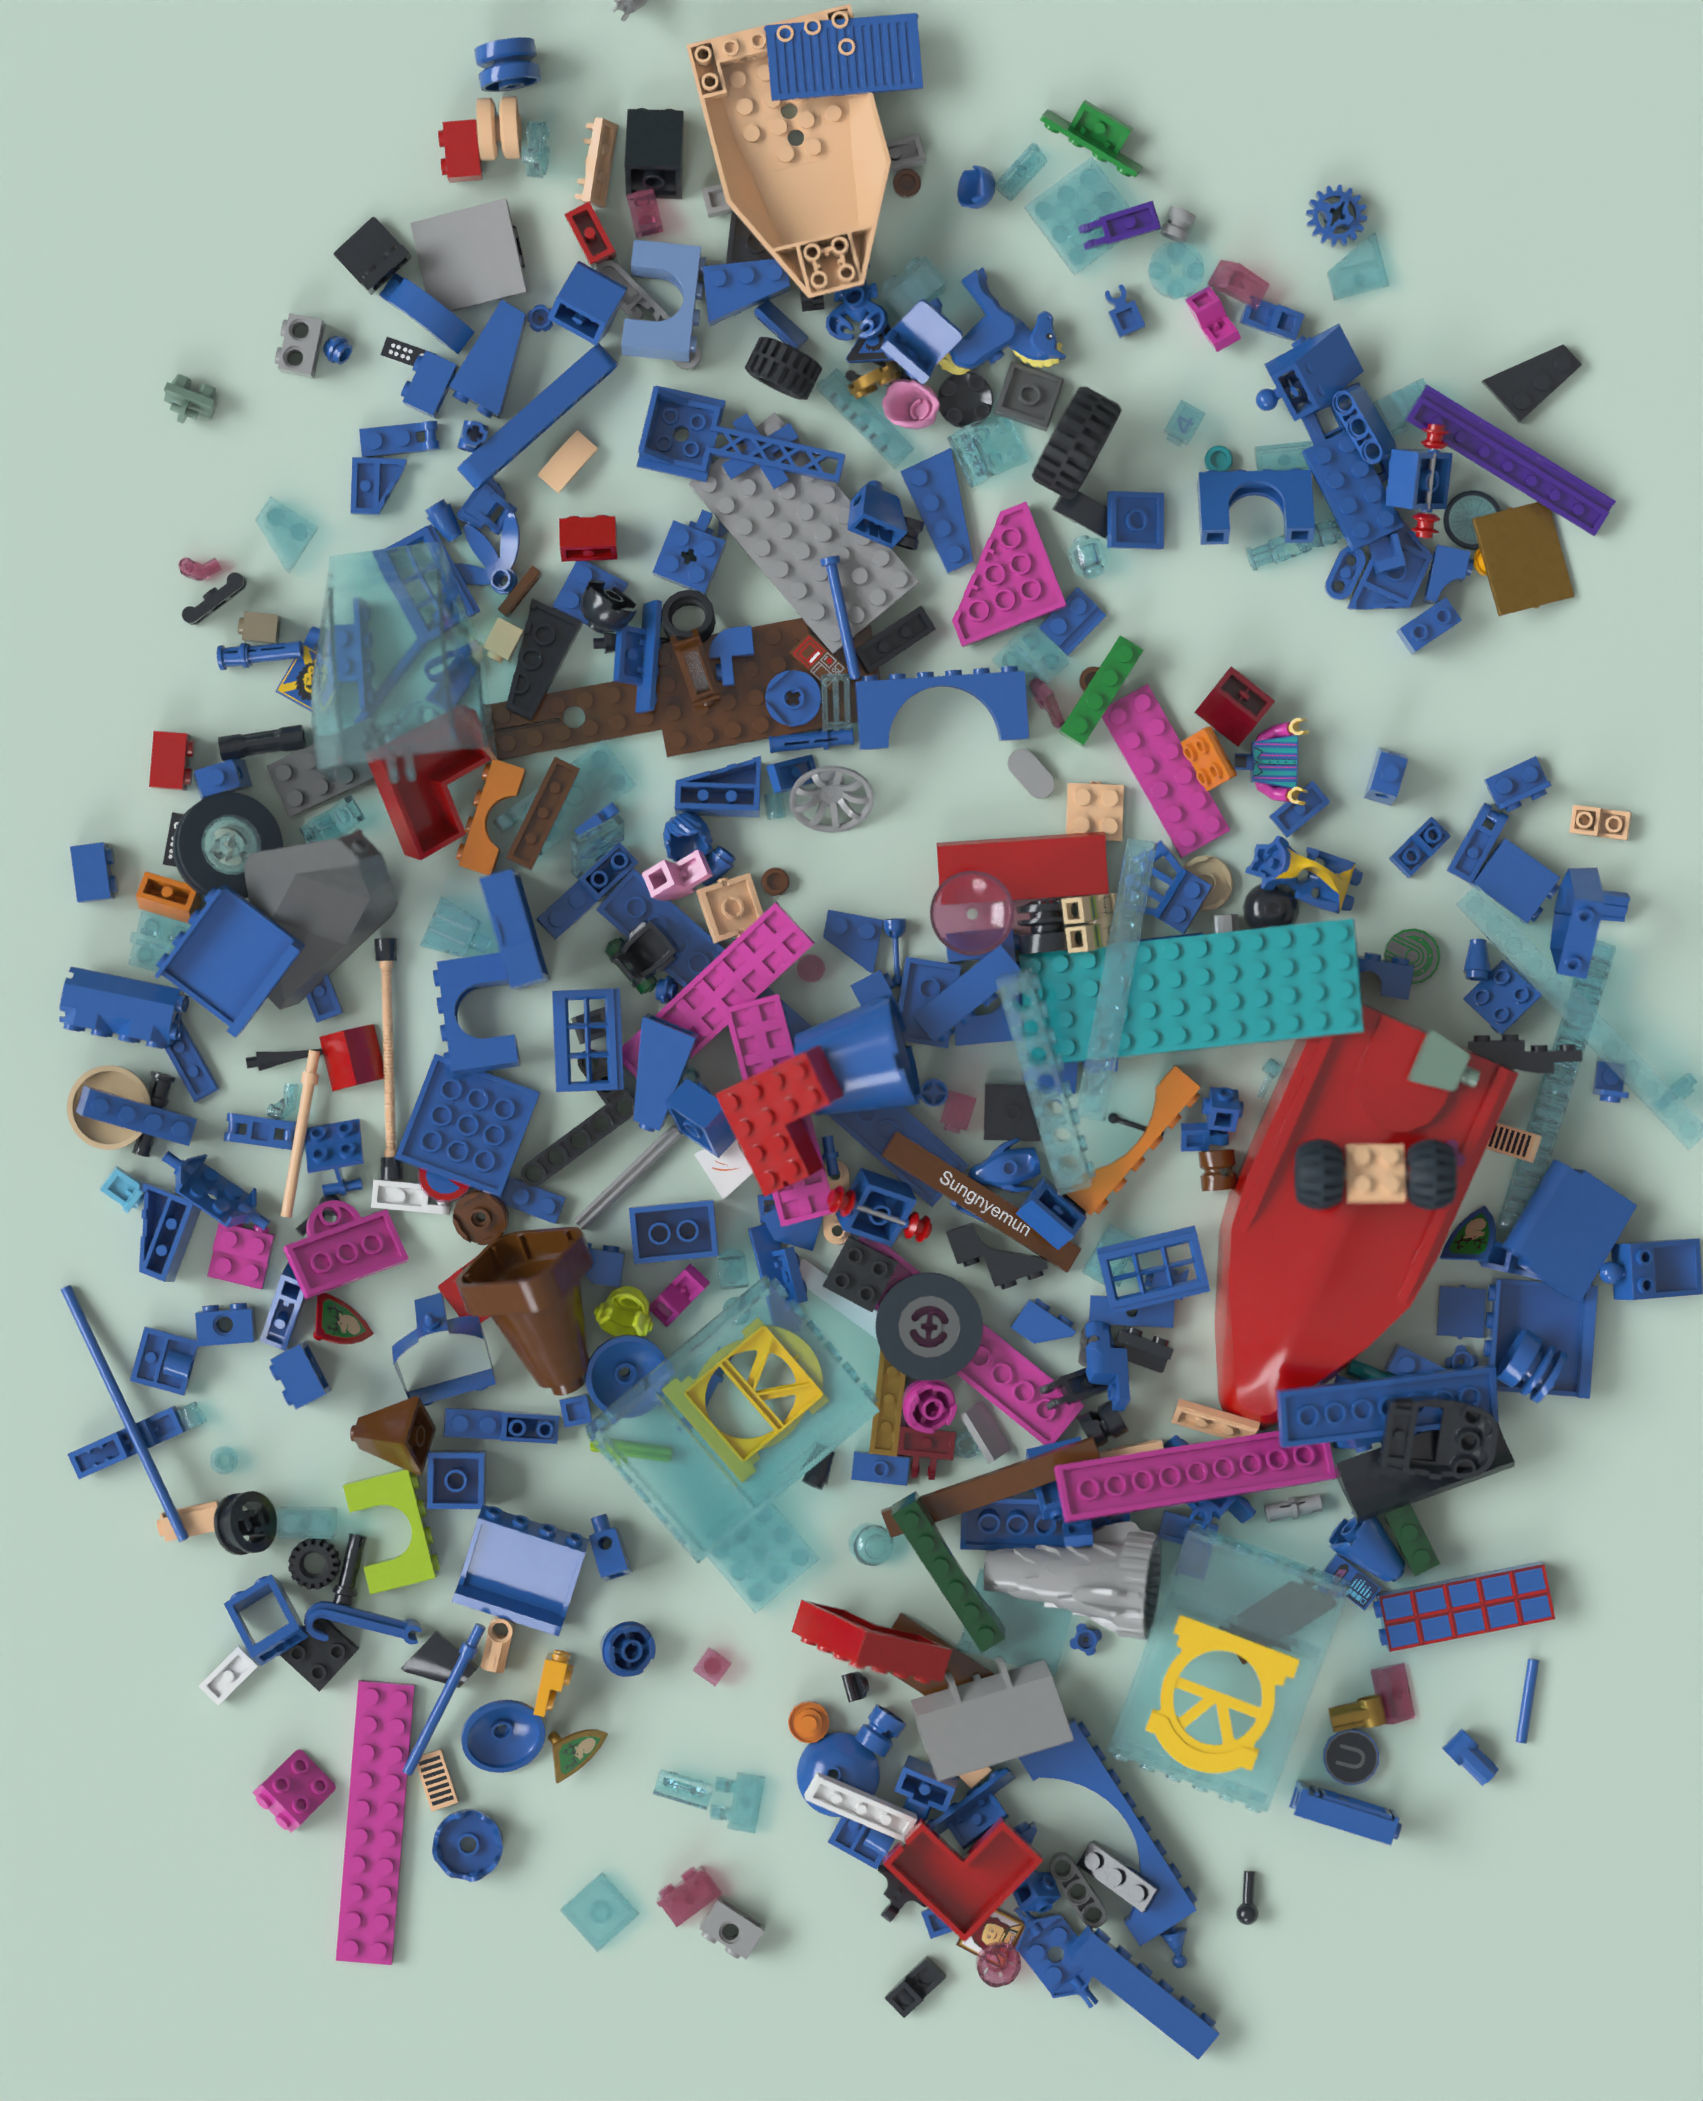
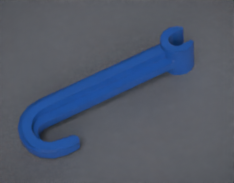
M329 1601L314 1603L308 1608L304 1616L306 1631L311 1637L321 1641H327L329 1637L327 1633L313 1627L314 1621L318 1618L399 1637L410 1645L417 1644L418 1640L414 1633L409 1632L412 1630L422 1632L419 1623L415 1619L400 1620Z

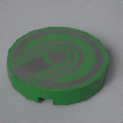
M1415 928L1405 929L1393 935L1386 944L1384 951V960L1392 961L1393 956L1409 959V964L1415 965L1412 984L1422 983L1431 978L1438 969L1440 962L1439 946L1435 939L1427 932Z

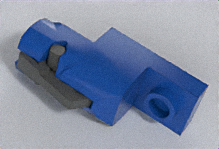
M1097 1321L1088 1322L1081 1331L1078 1363L1086 1367L1089 1383L1109 1385L1107 1396L1108 1400L1112 1401V1411H1124L1131 1400L1127 1348H1115L1110 1324Z

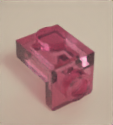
M639 190L628 194L627 201L636 238L664 232L654 190Z

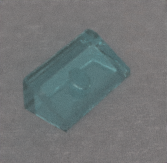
M1035 142L1030 144L996 182V189L1009 201H1012L1047 163V158Z
M1311 441L1256 446L1254 448L1256 471L1273 469L1275 471L1291 470L1294 468L1310 470L1302 452L1312 446Z

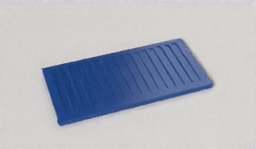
M909 13L848 18V24L840 29L834 27L831 20L819 21L821 30L814 36L805 32V22L765 25L771 100L783 101L923 89L918 14ZM845 19L834 20L837 25L845 23ZM811 21L807 24V29L810 32H815L818 29V24ZM782 25H788L793 29L794 36L788 42H782L777 37V30ZM787 28L781 29V38H789L791 35L790 30ZM845 38L851 39L855 44V50L849 56L841 54L838 49L839 42ZM844 42L841 45V49L844 52H850L852 44Z

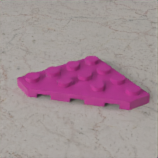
M1027 502L1001 511L990 538H988L974 574H972L958 610H956L952 619L963 648L1067 607Z

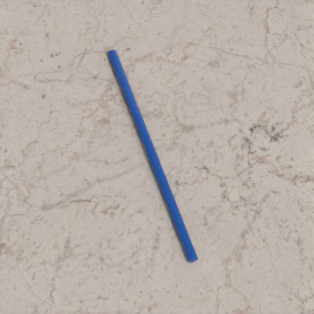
M68 1285L61 1289L65 1301L178 1541H185L190 1538L78 1299L71 1285Z

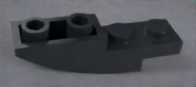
M1519 1034L1502 1035V1040H1491L1490 1035L1473 1036L1474 1041H1468V1048L1478 1055L1502 1066L1525 1072L1554 1074V1062H1583L1582 1049H1576V1044H1560L1559 1050H1548V1045H1531V1050L1525 1051V1039L1519 1040Z

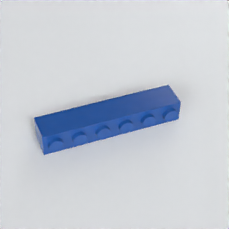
M1087 1926L1067 1950L1070 1958L1199 2060L1219 2036V2032L1214 2026L1216 2021L1205 2012L1201 2015L1193 2009L1195 2004L1184 1995L1179 1998L1172 1993L1174 1988L1163 1978L1157 1981L1152 1977L1153 1971L1140 1961L1137 1965L1130 1959L1132 1954L1123 1946L1119 1945L1116 1948L1109 1942L1111 1940L1110 1936L1103 1930L1098 1928L1095 1931L1090 1926Z

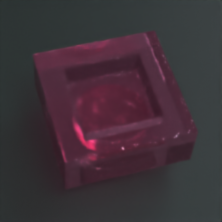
M708 1647L693 1668V1671L716 1686L732 1662L711 1647Z

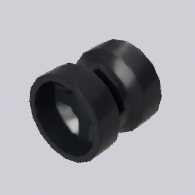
M904 516L908 532L896 546L917 550L919 545L917 538L919 533L923 531L925 523Z

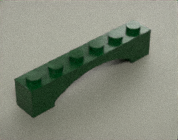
M915 1491L893 1504L892 1517L980 1652L983 1653L1005 1640L1004 1625L991 1605L989 1606L976 1590L955 1559L933 1521L931 1513L918 1493Z

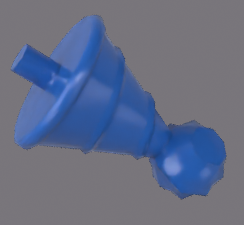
M1173 1925L1170 1929L1162 1932L1160 1936L1175 1954L1172 1958L1173 1966L1183 1968L1187 1964V1959L1182 1954L1187 1928H1175V1925Z

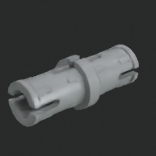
M1319 1493L1298 1499L1290 1497L1288 1501L1264 1505L1268 1523L1291 1517L1293 1520L1299 1519L1300 1515L1323 1511Z

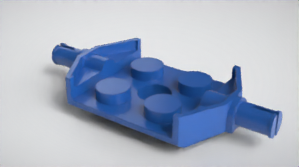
M170 1151L164 1155L162 1161L175 1169V1192L224 1226L229 1228L242 1223L248 1224L251 1221L265 1230L271 1220L258 1213L255 1209L257 1206V1189L253 1188L251 1193L248 1194L216 1170L210 1168L204 1163L208 1155L204 1154L187 1158L186 1160L179 1159ZM208 1194L213 1195L217 1199H212Z
M1017 1906L1014 1911L1024 1922V1928L1015 1945V1950L1021 1954L1051 1993L1052 1998L1077 1994L1081 1996L1089 2008L1093 2007V2003L1097 2004L1099 2000L1090 1991L1088 1985L1092 1975L1075 1963L1067 1953V1950L1078 1936L1061 1914L1053 1913L1036 1917L1029 1911H1023L1024 1915ZM1054 1946L1062 1948L1064 1951L1062 1959L1059 1961L1051 1960L1048 1957L1050 1948Z

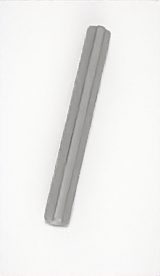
M674 1125L670 1126L575 1218V1223L583 1230L589 1227L682 1137V1133Z

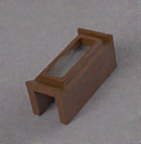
M695 628L692 629L693 637L677 641L676 635L670 638L693 705L708 706L714 703L715 699L720 698V694L698 630Z

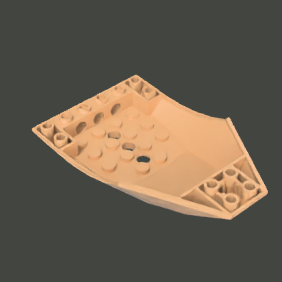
M847 4L768 25L805 22V32L814 36L821 30L819 21L831 20L833 26L840 29L848 24V18L854 17L851 5ZM845 19V23L837 25L834 20ZM811 21L818 24V29L815 32H810L807 29V24ZM765 25L686 45L726 203L808 298L864 285L891 165V158L873 92L868 94L772 101ZM782 25L777 30V37L782 42H788L794 36L793 29L788 25ZM783 28H787L791 32L790 37L787 39H783L780 36V31ZM848 38L842 39L838 45L839 52L846 56L851 55L855 50L854 42ZM842 43H851L852 50L844 52L841 49ZM786 105H793L798 111L797 115L792 119H786L781 114L782 108ZM794 130L801 131L804 135V141L799 146H793L788 142V135Z

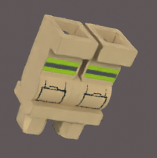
M1120 893L1061 899L1064 924L1089 922V924L1065 928L1068 953L1092 951L1113 944L1126 943V938L1132 935L1131 925L1128 922H1123L1122 912L1128 908L1127 897L1120 896ZM1073 903H1076L1079 909L1076 918L1071 913ZM1076 931H1079L1082 935L1080 946L1075 942Z

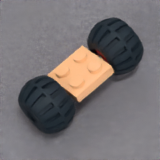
M1313 1139L1299 1145L1295 1152L1294 1188L1296 1200L1301 1205L1310 1209L1325 1210L1338 1205L1343 1199L1345 1180L1347 1184V1203H1405V1180L1407 1198L1411 1204L1426 1210L1441 1209L1451 1204L1455 1199L1457 1187L1456 1154L1450 1144L1441 1140L1426 1139L1411 1145L1407 1151L1406 1168L1404 1165V1145H1346V1168H1344V1156L1341 1147L1329 1140Z

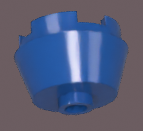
M627 1621L608 1629L602 1637L601 1653L606 1667L615 1675L622 1677L639 1675L644 1672L643 1670L651 1659L655 1657V1641L649 1630L638 1622Z

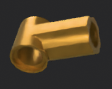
M1369 1695L1357 1699V1702L1328 1708L1333 1732L1361 1726L1362 1728H1371L1386 1724L1387 1719L1381 1695Z

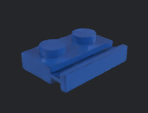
M1078 587L1065 599L1067 607L1053 612L1039 626V629L1067 656L1107 616Z

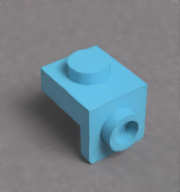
M118 1166L114 1168L100 1187V1191L122 1205L126 1213L132 1207L137 1209L144 1200L143 1183Z

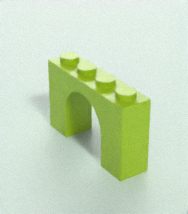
M405 1469L379 1474L343 1485L349 1513L379 1505L392 1506L405 1514L412 1529L411 1542L404 1553L397 1557L366 1564L363 1567L370 1595L434 1579L438 1576L437 1571L441 1570L438 1554H433L430 1546L431 1543H434L431 1527L425 1526L423 1516H427L424 1499L419 1500L416 1490L420 1488L418 1475Z

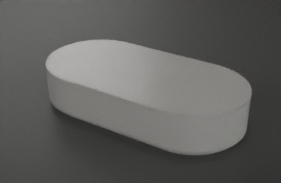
M1026 749L1014 751L1008 759L1009 771L1033 797L1045 798L1049 796L1055 785L1052 775L1030 751Z

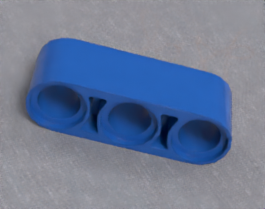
M1355 385L1337 392L1332 399V405L1364 461L1369 464H1376L1390 458L1391 450L1396 449L1395 440L1366 390L1361 386Z

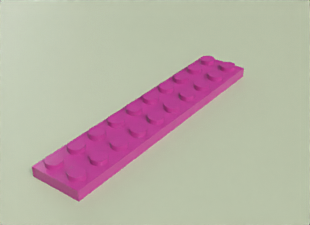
M860 1236L858 1241L899 1262L875 1307L878 1310L882 1299L896 1283L908 1276L921 1272L889 1246ZM934 1306L921 1307L912 1314L911 1319L916 1321L921 1315L927 1313V1322L921 1324V1328L926 1330V1337H921L916 1329H912L910 1335L920 1345L926 1347L936 1346L943 1342L947 1333L941 1332L936 1338L931 1339V1330L937 1328V1325L932 1322V1315L935 1314L941 1323H947L948 1317L940 1308ZM984 1323L982 1339L976 1354L962 1370L956 1373L1044 1445L1055 1443L1085 1406L1079 1401L1071 1405L1065 1404L1059 1408L1048 1410L1046 1404L1049 1401L1064 1396L1061 1389L1059 1388L1049 1394H1041L1039 1388L1054 1380Z
M1279 1431L1062 1464L1054 1467L1065 1523L1325 1482L1337 1478L1329 1442L1283 1448L1279 1442Z
M368 1680L358 1681L336 1961L392 1965L408 1779V1775L402 1770L410 1754L415 1684Z

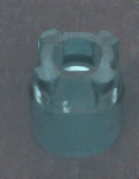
M192 1402L177 1410L186 1431L196 1428L207 1421L197 1402Z

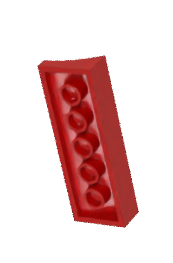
M1105 832L936 843L941 905L1109 894Z

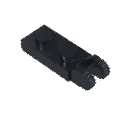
M1086 1368L1061 1376L1056 1381L1041 1386L1039 1391L1041 1394H1049L1059 1388L1061 1389L1064 1396L1058 1399L1055 1398L1046 1404L1048 1410H1053L1065 1404L1071 1405L1108 1391L1109 1385L1089 1383Z

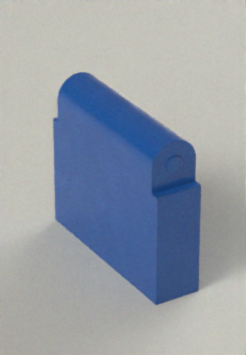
M1553 1159L1502 1247L1520 1259L1517 1265L1567 1298L1582 1301L1637 1205L1587 1171L1572 1169L1568 1165Z

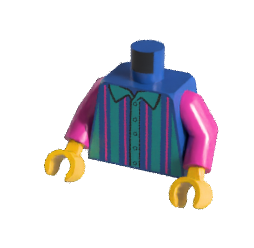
M1296 718L1292 722L1275 724L1259 733L1256 741L1251 743V754L1235 753L1234 770H1250V782L1255 783L1256 789L1272 800L1292 802L1300 806L1305 805L1306 802L1298 801V795L1301 792L1308 793V791L1297 787L1298 735L1309 733V730L1301 731L1299 724L1302 721H1307L1306 718Z

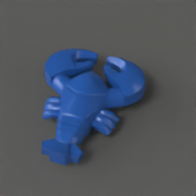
M865 277L864 285L835 292L834 301H843V303L832 310L826 318V329L832 337L842 341L855 339V335L844 332V329H849L851 332L855 331L853 325L845 318L847 315L858 323L862 321L860 330L865 332L859 334L861 339L877 337L885 330L888 325V314L882 306L871 301V298L878 297L876 283L868 285Z

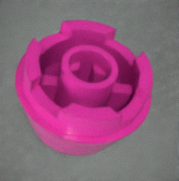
M919 1379L911 1383L906 1388L902 1399L903 1415L908 1425L924 1433H935V1430L940 1429L945 1424L947 1426L950 1425L957 1411L954 1392L948 1384L941 1380Z

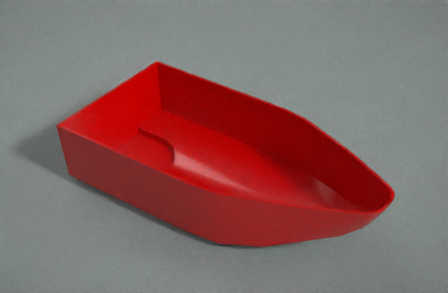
M1363 1002L1364 1033L1295 1040L1237 1173L1235 1189H1230L1219 1228L1215 1343L1218 1399L1222 1411L1260 1422V1431L1277 1425V1390L1327 1384L1367 1349L1411 1306L1440 1254L1519 1074L1515 1069L1497 1064L1472 1050L1454 1043L1470 1054L1466 1066L1480 1072L1474 1088L1459 1082L1454 1092L1408 1081L1407 1078L1428 1031ZM1313 1139L1329 1140L1341 1147L1344 1156V1168H1346V1145H1404V1165L1406 1168L1407 1151L1411 1145L1421 1140L1437 1139L1446 1143L1449 1140L1456 1141L1458 1144L1457 1149L1460 1155L1465 1157V1162L1462 1166H1457V1187L1454 1201L1441 1209L1426 1210L1411 1204L1407 1198L1406 1180L1405 1203H1347V1184L1345 1180L1343 1199L1338 1205L1325 1210H1314L1301 1205L1296 1200L1294 1188L1295 1152L1298 1146L1306 1141Z

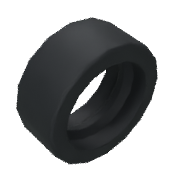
M684 590L673 594L667 599L663 605L661 617L664 632L670 640V637L675 635L677 641L693 637L692 630H679L672 623L673 614L678 609L690 605L697 606L703 610L705 620L697 630L702 643L708 640L714 632L716 620L713 605L707 596L698 591Z

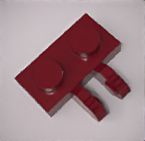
M900 1426L897 1454L913 1456L911 1478H917L919 1475V1458L927 1457L930 1458V1466L927 1473L928 1480H935L937 1459L953 1460L955 1431L935 1430V1433H924L909 1426Z

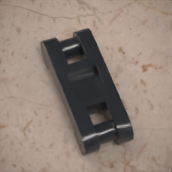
M237 572L229 574L227 583L219 590L216 587L209 590L203 595L204 601L196 607L188 606L182 611L183 620L190 625L199 624L243 591L247 585L246 579Z

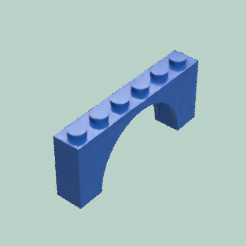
M1018 666L1001 667V672L990 673V668L973 669V674L962 675V670L945 671V676L934 677V672H918L917 678H906V673L889 674V680H878V675L861 676V681L855 682L859 750L889 748V733L898 710L913 695L934 687L960 689L978 699L991 714L997 728L999 741L1029 739L1025 671H1018Z

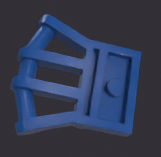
M1160 840L1155 844L1156 848L1143 858H1138L1135 863L1136 869L1125 880L1127 884L1124 896L1127 897L1128 902L1126 911L1153 915L1185 934L1212 890L1213 885L1183 868L1165 843ZM1164 856L1177 872V875L1173 879L1151 865ZM1146 872L1170 885L1164 896L1141 883ZM1137 889L1160 902L1157 908L1134 905Z

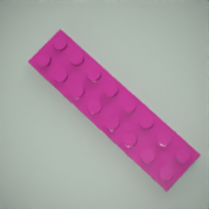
M776 901L655 1016L700 1034L691 1056L693 1058L728 1025L725 1007L756 999L815 942ZM641 1029L622 1046L623 1064L636 1078Z
M779 994L724 1008L743 1080L795 1056ZM809 1113L800 1118L823 1164L813 1121ZM825 1167L807 1178L772 1193L781 1227L833 1214L829 1211V1206L827 1205V1197L831 1190Z

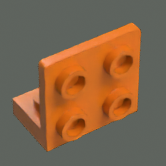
M1211 726L1203 728L1180 742L1185 757L1191 762L1199 783L1204 786L1206 791L1237 776Z

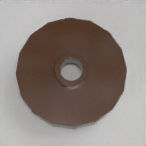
M473 1190L467 1192L458 1200L454 1209L453 1224L457 1233L464 1240L470 1243L471 1241L478 1243V1245H487L504 1234L509 1224V1212L501 1198L480 1190ZM478 1213H484L486 1219H480Z

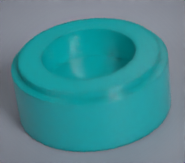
M1224 446L1210 448L1204 457V464L1208 471L1227 472L1233 462L1230 450Z

